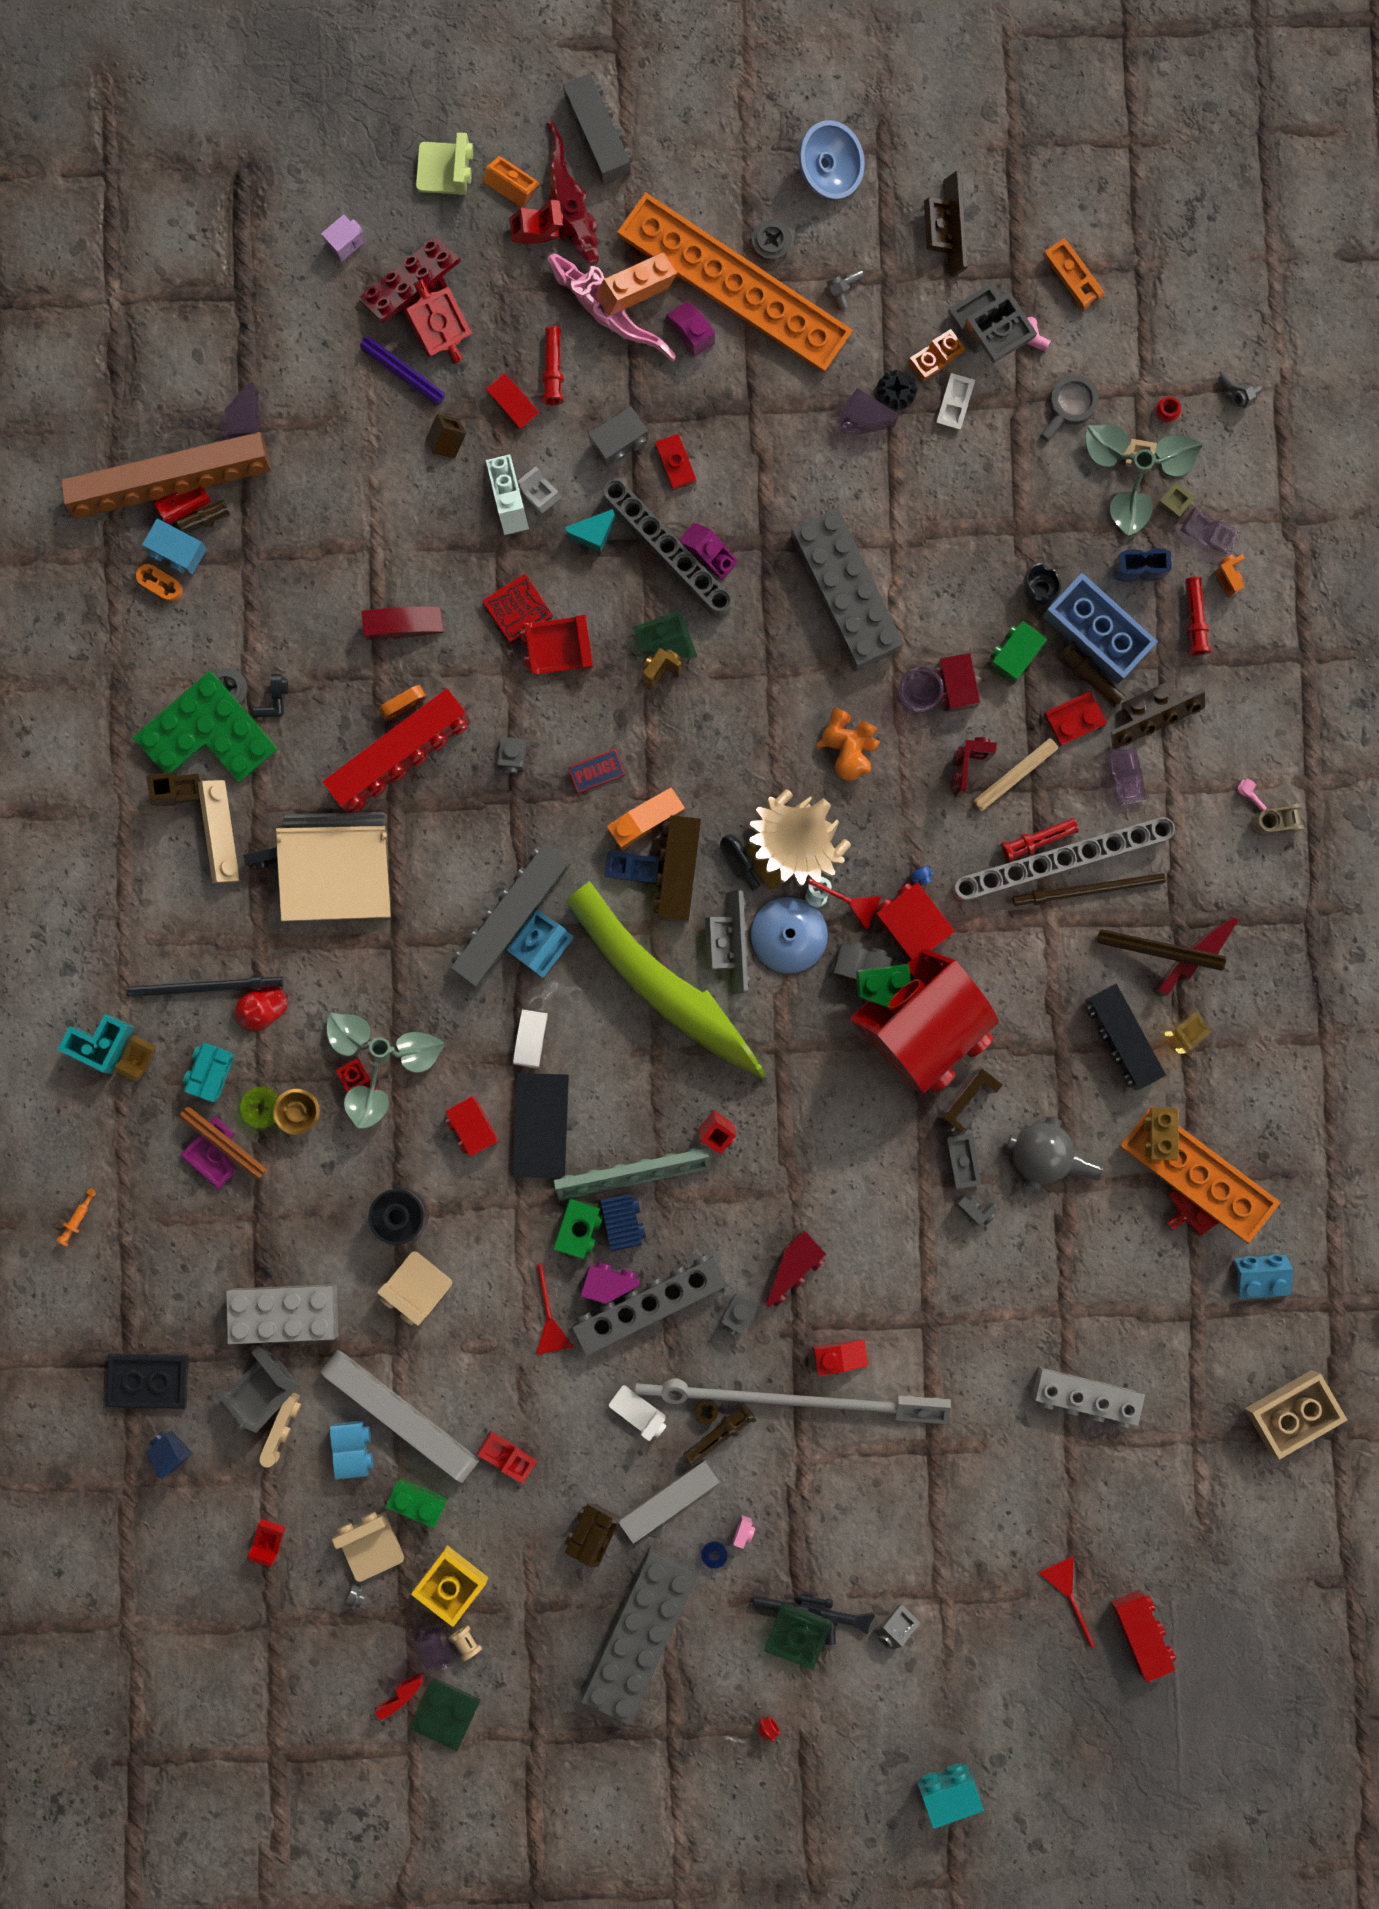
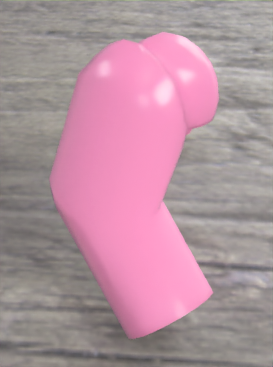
M1027 317L1037 332V336L1026 344L1046 352L1051 340L1039 335L1037 320L1034 317Z

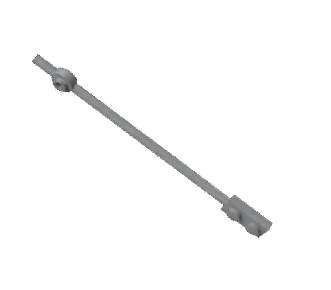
M677 1378L667 1380L663 1385L636 1383L635 1394L662 1396L664 1401L671 1404H680L685 1402L687 1398L886 1412L895 1413V1420L939 1424H948L951 1410V1399L936 1397L898 1396L897 1403L692 1388Z

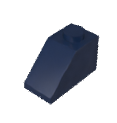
M172 1430L165 1435L160 1432L150 1441L149 1444L152 1447L146 1452L157 1476L161 1480L174 1472L192 1454V1451Z

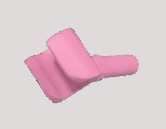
M1243 779L1237 788L1238 793L1252 800L1261 812L1266 810L1265 805L1253 793L1256 784L1250 779Z

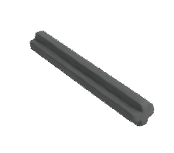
M384 812L285 815L283 818L284 828L384 826L386 823Z

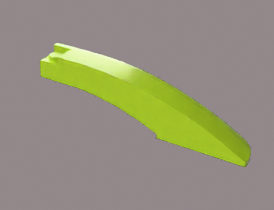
M590 881L566 900L567 905L609 963L656 1012L693 1041L725 1061L761 1079L767 1076L750 1048L709 991H699L651 956L622 926Z

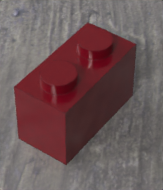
M971 653L940 658L937 663L938 666L934 669L937 682L941 681L943 691L939 692L942 707L946 706L947 713L976 708L980 704Z

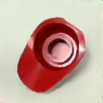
M279 987L249 992L237 1001L234 1008V1018L238 1025L246 1031H261L286 1011L288 1005L287 998Z

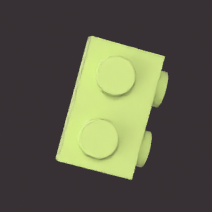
M457 133L456 144L420 143L416 182L419 192L466 195L467 183L471 184V168L468 167L469 159H473V143H469L467 133Z

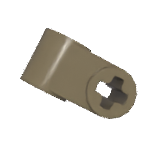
M1291 804L1267 809L1256 814L1251 820L1252 830L1258 835L1291 833L1304 830L1305 827L1301 824L1299 814L1301 805ZM1263 816H1264V817H1267V818L1269 819V821H1270V827H1269V828H1266V827L1263 825V823H1262V818H1263Z

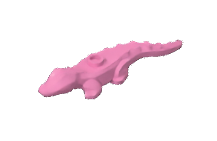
M555 253L548 256V262L557 283L571 289L581 305L599 324L609 328L612 332H616L625 340L629 339L638 344L644 343L650 347L653 346L671 361L675 360L676 356L673 350L656 335L637 327L626 315L625 309L608 316L595 296L604 280L603 273L598 267L591 266L589 272L583 274L578 271L573 263Z

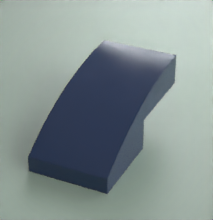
M608 851L605 877L657 884L658 872L661 871L662 862H660V857Z

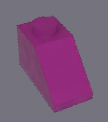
M688 301L666 314V317L694 357L715 344V331L702 312Z

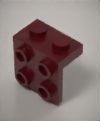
M975 737V740H965L961 746H958V750H955L953 765L957 766V772L955 776H952L951 791H955V797L960 798L966 792L969 759L989 761L995 755L997 743L990 742V738Z

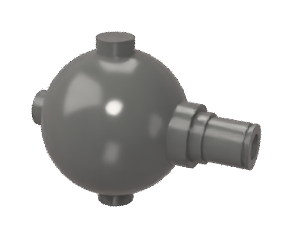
M1048 1116L1045 1122L1031 1124L1024 1128L1017 1136L1011 1134L1006 1149L1012 1151V1158L1016 1169L1027 1179L1025 1186L1040 1190L1042 1185L1055 1183L1066 1175L1072 1177L1076 1175L1084 1176L1098 1181L1104 1164L1088 1159L1086 1156H1083L1082 1152L1076 1151L1072 1139L1060 1127L1062 1121Z

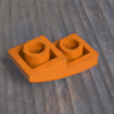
M950 329L934 339L928 347L910 357L907 363L921 382H923L956 359L966 348Z

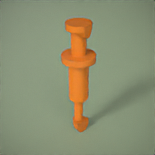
M92 1188L88 1189L86 1192L89 1194L83 1204L77 1207L68 1224L63 1223V1226L67 1228L62 1236L56 1239L58 1243L67 1247L69 1245L67 1241L72 1233H79L80 1230L77 1228L88 1211L87 1206L96 1194Z

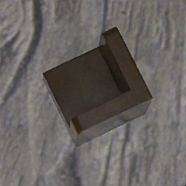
M436 414L426 437V442L433 454L455 458L465 438L466 431L459 419Z

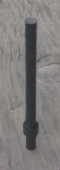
M262 975L251 976L250 979L129 986L128 996L240 989L263 991L264 988L283 987L284 979L283 976L263 978Z

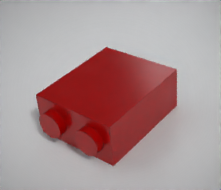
M918 882L913 886L910 883L906 884L897 891L900 895L892 902L889 898L877 906L879 912L874 915L909 961L922 949L932 950L955 932Z

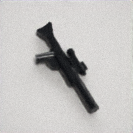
M804 1591L802 1595H797L796 1599L801 1601V1605L754 1596L752 1603L754 1607L788 1613L789 1618L812 1622L816 1631L825 1633L826 1645L836 1644L835 1626L837 1627L838 1623L854 1625L863 1633L868 1634L870 1624L875 1617L872 1612L852 1615L822 1609V1605L832 1608L833 1600L815 1598L813 1593Z

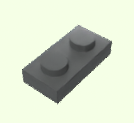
M973 1133L947 1137L946 1142L955 1189L982 1185Z

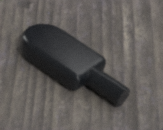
M731 834L724 836L720 841V848L735 875L737 877L743 876L752 891L760 887V884L751 871L754 863L736 836Z

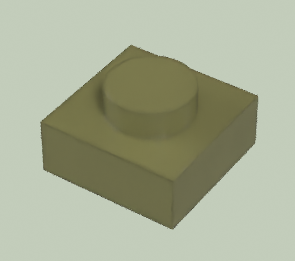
M1175 482L1158 504L1178 519L1196 497Z

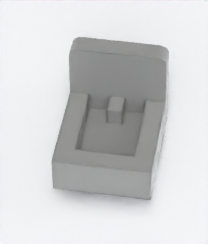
M534 467L517 482L524 497L541 513L545 512L561 498L559 492L543 478L541 471L537 467Z

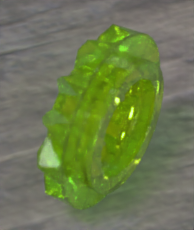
M268 1087L250 1089L243 1096L240 1104L243 1119L249 1125L256 1128H265L274 1124L273 1109L279 1097L277 1092ZM264 1098L265 1105L272 1108V1110L263 1111L262 1115H260L259 1110L251 1106V1104H260Z

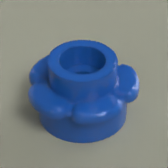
M927 865L910 873L913 880L911 884L918 882L922 886L932 881L931 875L934 874V871L931 872Z

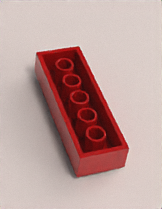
M446 688L322 782L347 813L352 811L354 813L358 812L366 805L365 801L370 797H378L387 789L386 785L393 780L397 782L407 775L406 770L413 765L417 767L424 763L428 758L426 755L434 749L439 751L448 744L447 740L454 734L459 736L469 728L468 724L471 721L449 689Z

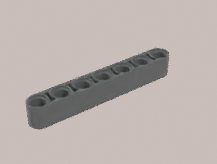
M616 479L607 482L604 486L606 505L611 510L613 509L617 517L712 616L717 618L726 616L731 604L729 593L623 482ZM616 490L621 492L622 495L614 499L609 496V493ZM633 508L638 510L639 514L631 517L626 514L627 510ZM651 526L656 529V532L653 535H647L643 530ZM668 544L674 550L670 553H664L660 548ZM685 562L691 566V569L681 571L678 565ZM698 581H705L709 586L704 590H700L695 584ZM715 599H722L726 605L722 608H717L712 602Z

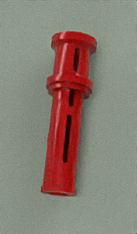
M549 326V328H545V372L542 375V382L544 383L542 403L556 406L564 403V396L562 395L564 376L560 369L561 328Z
M1189 577L1185 579L1189 625L1186 629V634L1189 635L1190 639L1188 655H1206L1211 653V647L1208 646L1207 637L1209 626L1205 623L1202 577Z
M1070 818L1067 821L1032 835L1024 833L1020 835V838L1011 842H1001V850L1007 863L1014 862V859L1026 854L1028 856L1033 855L1035 849L1079 833V828L1076 820Z

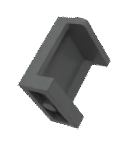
M260 1345L251 1352L257 1361L229 1392L221 1389L216 1392L222 1400L220 1402L221 1407L235 1417L233 1419L234 1424L241 1430L249 1429L255 1433L259 1431L300 1386L276 1355Z

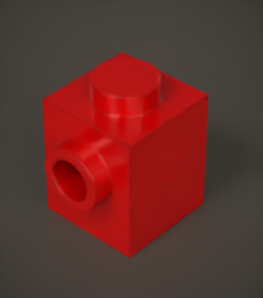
M714 1109L698 1128L700 1141L720 1155L736 1138L734 1123Z

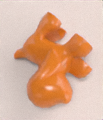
M834 707L831 712L829 725L824 730L822 739L817 743L816 747L817 749L829 747L839 750V756L835 762L836 774L845 781H853L871 771V763L861 751L862 749L868 751L877 749L880 741L871 737L875 734L877 727L861 720L855 730L843 729L850 723L852 716Z

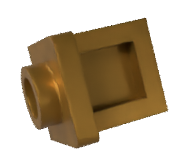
M133 1035L128 1041L122 1060L115 1065L114 1071L120 1073L126 1079L137 1081L148 1071L157 1047Z

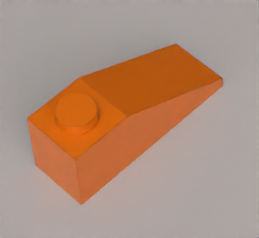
M669 788L609 824L607 830L621 851H623L664 824L665 821L670 820V815L676 816L685 810V807L673 789Z

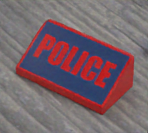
M616 749L568 767L577 793L625 775Z

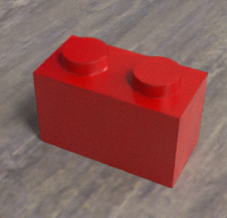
M471 1096L445 1111L448 1116L444 1119L451 1131L456 1130L460 1139L457 1143L463 1154L468 1153L472 1157L499 1142L495 1131L475 1096Z

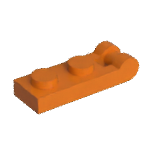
M1065 238L1044 251L1043 257L1074 297L1077 306L1082 311L1090 307L1092 301H1098L1105 296L1102 287ZM1085 286L1089 289L1087 294L1082 291V288Z

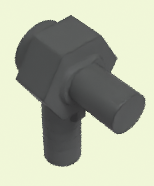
M859 269L846 275L843 280H841L840 276L826 281L827 287L824 289L827 297H835L839 310L848 306L844 292L850 288L851 284L864 278L862 270Z
M1223 372L1218 377V380L1232 393V402L1237 407L1247 408L1251 406L1257 397L1256 395L1262 392V387L1259 384L1254 386L1247 384L1239 385L1226 372Z

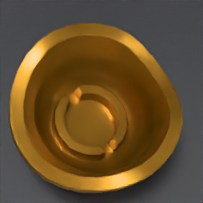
M287 1090L275 1102L273 1109L274 1120L277 1126L288 1134L299 1135L306 1133L318 1121L320 1115L319 1104L316 1098L305 1090Z

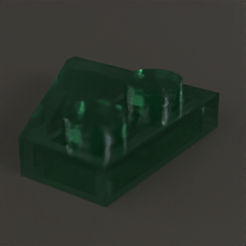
M681 610L633 627L641 653L656 654L661 648L664 651H667V649L672 650L682 658H697V653Z

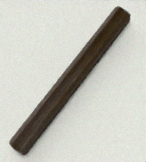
M1104 929L1099 931L1097 938L1098 943L1220 971L1224 970L1227 961L1223 955Z

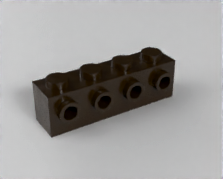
M670 815V822H664L663 837L668 838L667 846L661 847L660 862L665 863L664 871L658 872L657 887L661 888L660 898L655 897L653 912L658 913V920L689 923L701 819Z

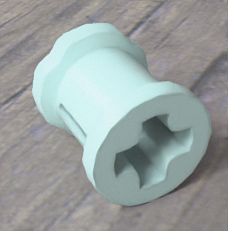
M821 877L820 884L831 889L832 886L829 880ZM809 884L805 899L809 905L818 908L826 904L829 893Z

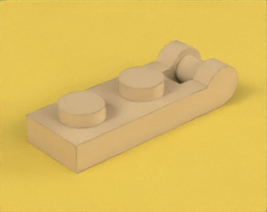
M293 1392L282 1404L259 1460L262 1466L271 1467L279 1460L280 1452L278 1447L281 1442L285 1443L289 1436L291 1428L287 1426L291 1417L295 1419L300 1410L301 1404L298 1403L301 1395Z

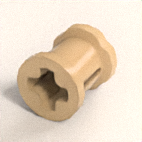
M468 1625L457 1630L448 1638L449 1642H453L459 1651L461 1662L470 1659L482 1649L481 1645H477L469 1633L470 1627Z

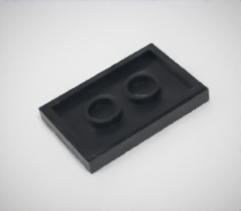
M108 1354L106 1407L187 1408L189 1355Z

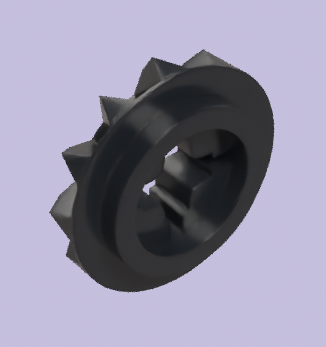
M895 369L892 372H886L879 379L877 396L885 407L891 410H902L909 407L915 400L917 387L914 378L909 376L907 371L901 372ZM896 381L900 388L905 389L901 390L898 399L895 391L890 390V388L894 387Z

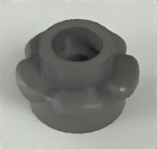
M353 1584L345 1599L344 1605L351 1607V1611L355 1606L360 1608L366 1596V1593L362 1591V1585L358 1587Z

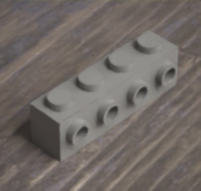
M1038 1367L1031 1398L1038 1401L1037 1406L1053 1410L1055 1405L1063 1407V1412L1078 1416L1080 1411L1088 1413V1418L1104 1422V1419L1108 1418L1115 1420L1114 1424L1117 1426L1130 1428V1424L1139 1425L1145 1394L1140 1391Z

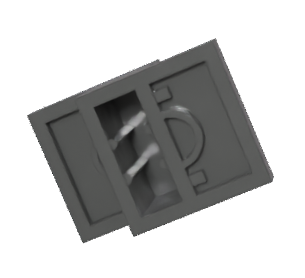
M992 283L948 310V314L973 352L976 354L984 349L993 364L1037 336V332L1011 293L1008 292L1000 297Z

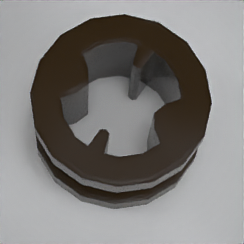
M702 1399L696 1404L695 1416L701 1423L710 1424L718 1416V1407L713 1400ZM706 1404V1407H708V1404L713 1407L711 1410L712 1416L707 1418V1415H705V1418L700 1415L702 1412L701 1406Z

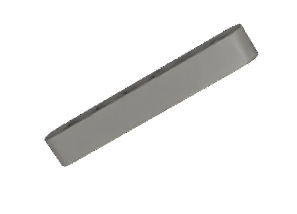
M336 1350L321 1370L325 1378L457 1481L463 1483L478 1464L479 1460L474 1454L343 1352Z

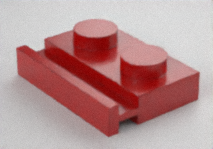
M1092 691L1044 713L1059 746H1063L1107 725L1105 717L1093 697Z

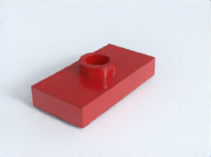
M679 433L655 442L673 491L697 482Z
M198 487L196 490L183 494H170L153 503L162 520L167 524H171L198 508L209 504L211 500L204 488Z

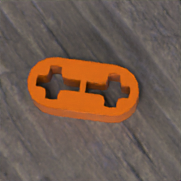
M144 564L137 569L136 579L148 591L167 602H176L182 597L183 588L175 578L150 564ZM152 572V575L157 579V582L154 583L151 580L146 581V579L143 577L144 574H150ZM164 583L169 587L173 586L176 591L174 594L168 593L167 595V591L161 586Z
M417 685L379 707V712L385 721H389L420 704L427 696L422 687Z

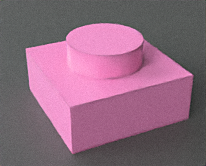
M741 1515L733 1538L734 1546L744 1549L745 1543L751 1542L755 1527H752L751 1518Z

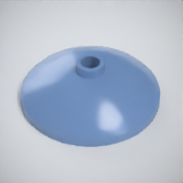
M833 120L816 123L805 132L799 146L798 161L801 174L810 189L817 195L831 200L841 199L853 193L862 180L865 167L862 146L856 135L846 125Z
M782 897L767 903L757 913L751 927V943L756 956L765 966L776 972L793 974L805 971L820 959L826 948L828 932L823 916L816 907L809 905L800 898ZM792 929L795 932V936L787 938L785 931Z

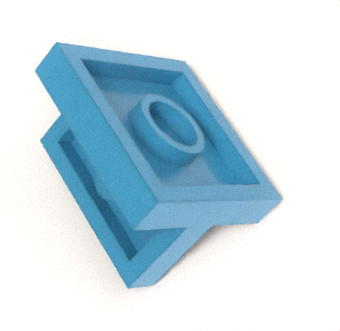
M536 909L506 951L544 978L574 936L567 932L560 924Z

